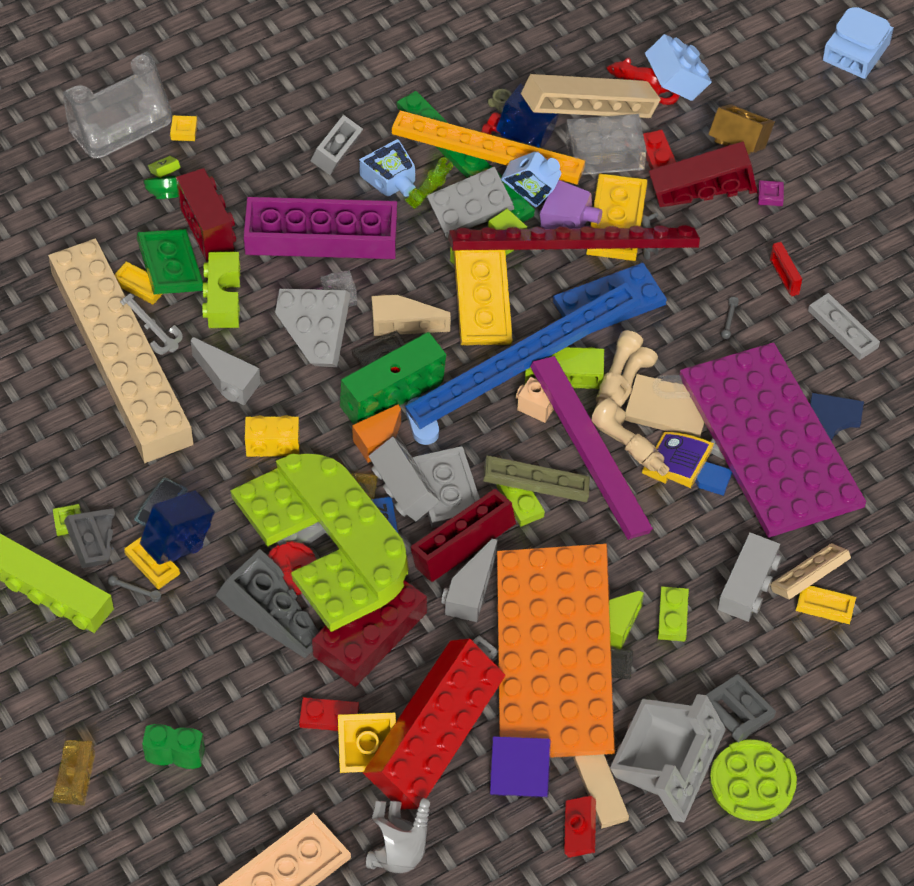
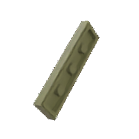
M486 456L484 462V482L587 502L589 498L590 476Z

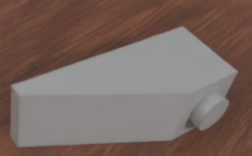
M195 337L191 339L192 356L219 392L229 401H236L245 405L261 384L259 368Z
M491 539L452 578L450 588H444L441 603L445 604V615L474 622L478 621L497 555V540Z

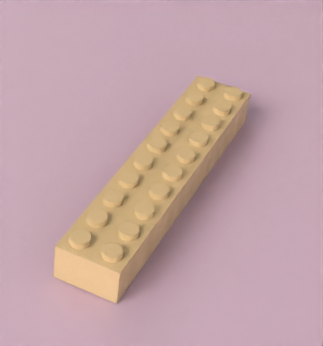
M96 238L48 255L52 275L144 463L194 445L191 426L131 307L127 303L125 305L120 303L125 295Z

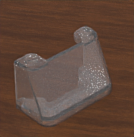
M148 52L138 55L132 60L131 69L134 75L95 94L86 86H75L63 92L69 132L90 157H104L171 123L172 110L156 63Z

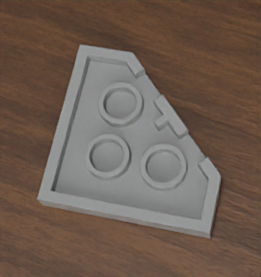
M279 289L275 314L305 357L314 366L337 367L351 293L346 290Z

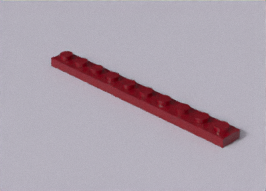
M686 225L679 226L678 228H667L665 226H655L654 228H643L640 226L618 228L608 226L606 228L594 229L593 227L585 226L581 229H569L567 227H557L556 229H544L542 227L519 229L510 227L506 230H495L494 228L486 227L482 230H470L468 228L449 230V242L452 251L699 248L700 237L695 228Z

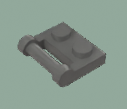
M739 674L706 694L722 723L733 733L732 737L738 743L772 720L776 714V711ZM722 699L745 723L740 725L718 701Z

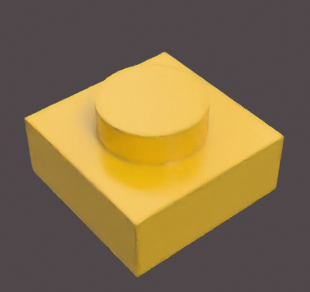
M173 115L170 132L171 140L195 141L198 125L197 116Z

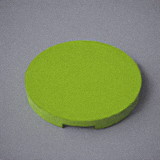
M754 739L730 744L714 760L710 773L711 791L718 804L729 814L748 821H764L781 814L790 805L797 784L796 772L790 759L772 747V744Z

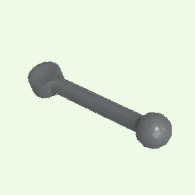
M737 297L729 298V313L725 329L721 332V336L724 339H728L731 336L730 326L734 309L739 303Z
M115 575L108 578V583L111 586L119 585L149 596L153 602L161 600V592L158 590L148 591L118 580Z

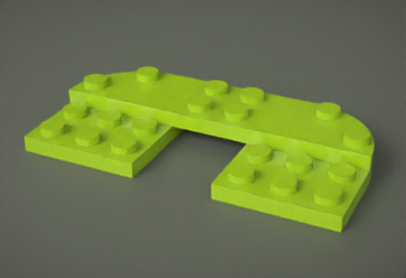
M290 454L287 457L276 460L277 469L230 490L232 499L267 546L317 522L321 524L337 545L338 550L291 572L292 580L331 632L386 605L404 587L403 581L406 574L408 575L409 568L406 548L402 538L349 471L335 459L317 454Z

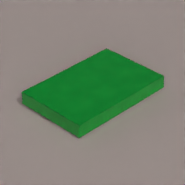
M186 229L137 233L138 245L154 295L203 291L202 277Z

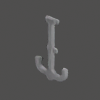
M131 293L124 297L120 303L122 305L127 303L146 323L144 327L146 329L151 328L164 342L165 347H160L155 341L151 342L152 350L161 355L166 354L168 351L175 352L179 347L178 343L183 338L181 331L176 325L169 329V332L174 334L176 338H169L156 324V321L151 319L133 300L134 296Z

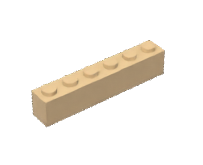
M530 74L521 92V95L532 111L539 113L651 118L661 100L647 81Z

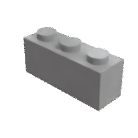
M393 436L369 455L370 460L374 464L371 467L372 471L380 480H384V490L391 498L396 499L397 503L394 505L403 517L408 515L414 521H417L441 502L407 448Z
M749 533L721 594L719 611L749 622L753 612L758 614L763 602V598H760L762 591L768 592L773 579L770 573L772 570L777 571L782 556L778 555L779 543Z

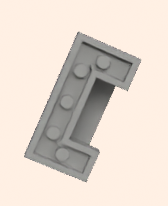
M697 694L692 706L642 699L633 720L628 725L627 733L622 743L618 746L617 754L610 769L617 779L658 795L673 820L685 822L726 728L707 695Z

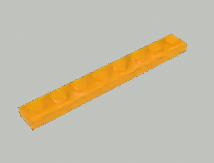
M399 111L392 126L393 135L507 166L514 159L532 152H539L547 160L550 158L558 160L560 164L559 170L561 171L559 180L577 185L585 168V160L404 111Z

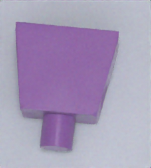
M558 180L556 187L548 195L540 212L541 227L544 229H556L557 227L581 229L587 221L599 224L603 211L602 209L592 207V197L589 191Z

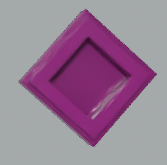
M759 180L758 205L783 206L784 182Z

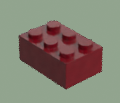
M204 168L177 176L180 210L205 261L208 262L209 252H234L233 243L236 242V236L232 229L235 226L234 218L231 212H226L224 198L222 194H217L214 178L212 176L209 177Z

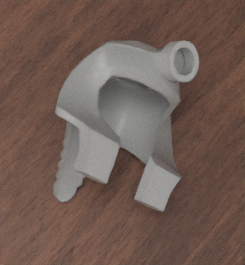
M425 798L421 800L414 824L401 818V802L390 801L389 821L384 818L386 801H376L372 819L381 828L385 845L384 847L374 849V851H369L366 857L367 868L375 869L380 867L393 873H405L416 868L425 853L429 800Z

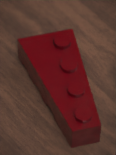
M744 141L730 144L727 147L714 151H708L698 156L682 159L681 161L649 171L660 207L691 203L694 198H700L704 201L713 200L714 195L727 194V197L737 196L740 191L748 190L749 194L758 193L752 164Z

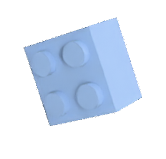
M664 34L645 52L661 87L692 101L712 83L707 74L709 72L707 67L699 58V51L693 45L688 46L676 37L672 38Z

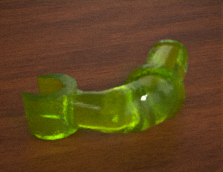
M445 157L440 158L434 169L429 170L427 178L418 189L414 188L408 194L409 197L405 201L413 209H416L425 200L427 195L445 183V177L453 168L451 161L446 165L449 159Z

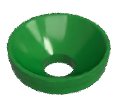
M177 176L143 180L145 189L150 194H153L156 199L178 197Z

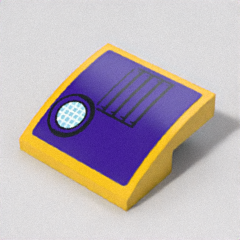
M664 432L655 448L664 456L663 463L669 467L668 473L662 476L657 471H651L644 467L642 474L665 484L670 479L691 488L712 452L714 443L687 434Z

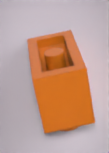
M399 404L352 425L353 441L367 463L372 462L369 458L370 454L392 436L396 438L401 425V407Z

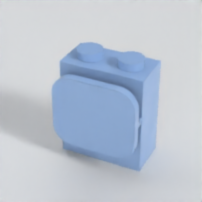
M858 7L849 8L837 23L836 31L826 43L823 61L865 79L889 46L894 27H891L886 19Z

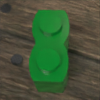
M163 724L146 726L142 742L146 761L155 765H170L174 763L176 766L185 769H196L202 766L205 752L202 732L193 728H178L174 730Z

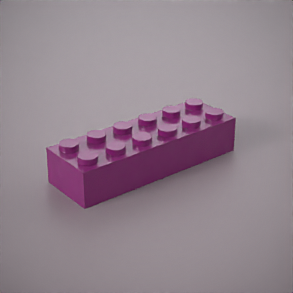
M247 197L244 227L245 255L396 258L397 201Z

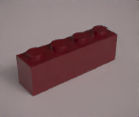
M493 489L410 546L415 568L428 580L434 582L484 547L491 539L497 538L516 524L512 502L498 490Z

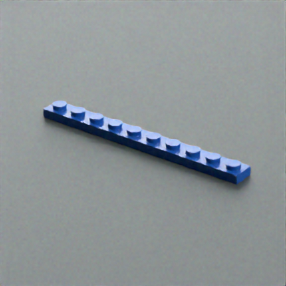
M625 282L405 406L406 411L417 427L422 429L530 368L533 361L548 358L640 306V298L628 283Z

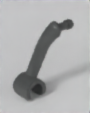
M657 212L649 216L643 215V228H651L650 220L658 217ZM644 248V259H650V251L658 255L659 248Z

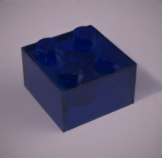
M520 83L505 102L496 131L515 142L542 149L552 136L559 113L533 112L521 95L524 85Z
M196 490L156 503L152 507L139 544L158 565L175 561L190 553H197L203 547V542L211 526L215 511Z

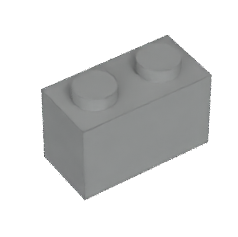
M343 115L317 147L311 162L331 175L357 142L363 129Z

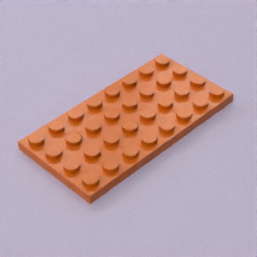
M607 544L497 551L499 669L506 675L499 685L500 737L551 739L550 758L615 754Z

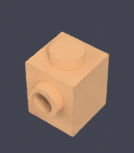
M530 377L525 385L522 384L516 393V399H518L517 410L545 423L554 408L539 381Z

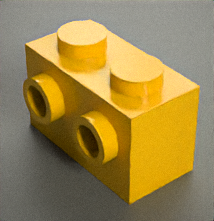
M288 415L281 417H246V456L266 457L299 454V417Z

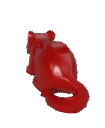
M626 58L623 62H615L606 67L608 72L616 78L649 82L658 96L661 93L671 92L661 87L652 68L631 65L630 58ZM671 92L673 95L669 98L660 97L659 103L663 105L674 104L678 101L680 95Z

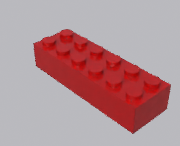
M470 638L451 640L368 763L363 774L391 801L401 802V809H418L421 800L428 797L506 675Z

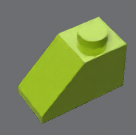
M636 591L609 600L612 647L622 649L642 608L643 592Z

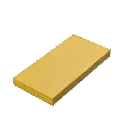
M599 174L594 208L602 209V218L599 224L591 222L590 227L594 229L606 228L608 226L618 228L641 227L647 180ZM638 248L587 249L586 255L636 261Z
M505 250L454 251L461 345H511L512 328Z

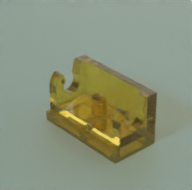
M67 740L64 743L62 760L52 800L54 803L84 806L95 758L93 742Z

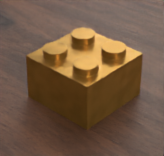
M730 104L718 107L709 136L715 137L714 141L725 146H728L729 143L736 144L744 141L747 153H756L766 148L775 121Z

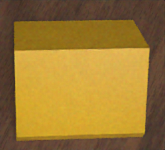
M395 713L338 715L340 773L363 772L396 723Z

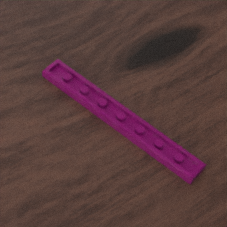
M556 357L533 361L530 366L626 538L629 540L649 534L653 529Z

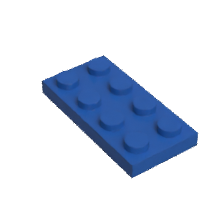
M641 263L554 295L553 303L561 316L565 317L627 282L640 298L641 305L596 330L598 331L666 305L667 298L645 264Z

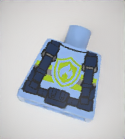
M398 139L359 159L360 176L385 196H390L398 191L405 197L414 193L416 189L413 184L415 181V166Z
M532 152L510 161L501 180L536 208L556 187L561 176L560 164L555 158L547 160L539 152Z

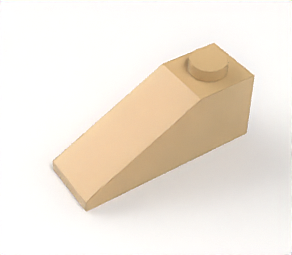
M399 295L372 296L374 336L450 332V312Z

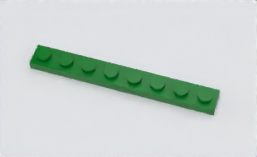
M417 91L397 101V108L400 111L448 123ZM435 146L466 178L492 168L485 159ZM502 181L514 206V210H511V212L522 222L535 216V209L521 195Z

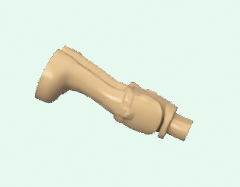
M629 330L621 332L617 341L612 366L609 372L604 375L603 381L600 384L599 395L596 397V407L608 398H611L618 407H621L631 395V387L637 371L640 368H650L656 363L658 355L649 348L641 347L643 338L638 333Z
M611 398L602 401L592 415L591 421L604 434L626 446L625 450L645 468L657 471L662 476L666 475L669 467L663 463L664 456L659 453L647 438L640 434L635 435L623 428L622 424L626 419V413L621 407L617 406L615 401Z

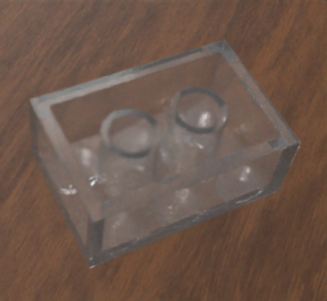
M639 114L567 119L565 139L568 155L585 160V168L582 175L645 169L647 150Z

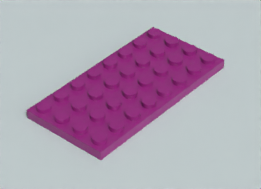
M774 342L680 370V379L768 538L865 508L866 500Z

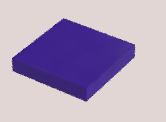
M493 737L490 794L549 797L551 739Z

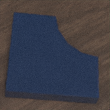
M812 393L810 405L831 441L841 430L860 428L864 401Z

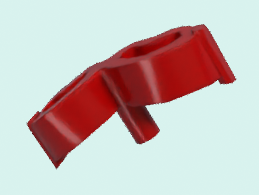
M493 113L487 124L483 125L481 132L491 135L492 131L500 133L501 129L497 126L502 124L504 120H507V117L499 113Z

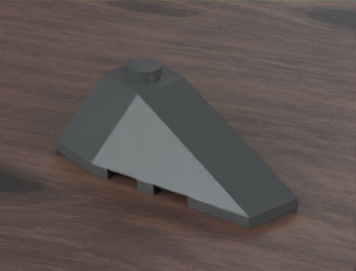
M259 549L225 581L216 596L236 615L306 658L313 651L312 639L319 631L308 613L304 612L296 601L297 595L293 589H289L284 581V573L281 568Z

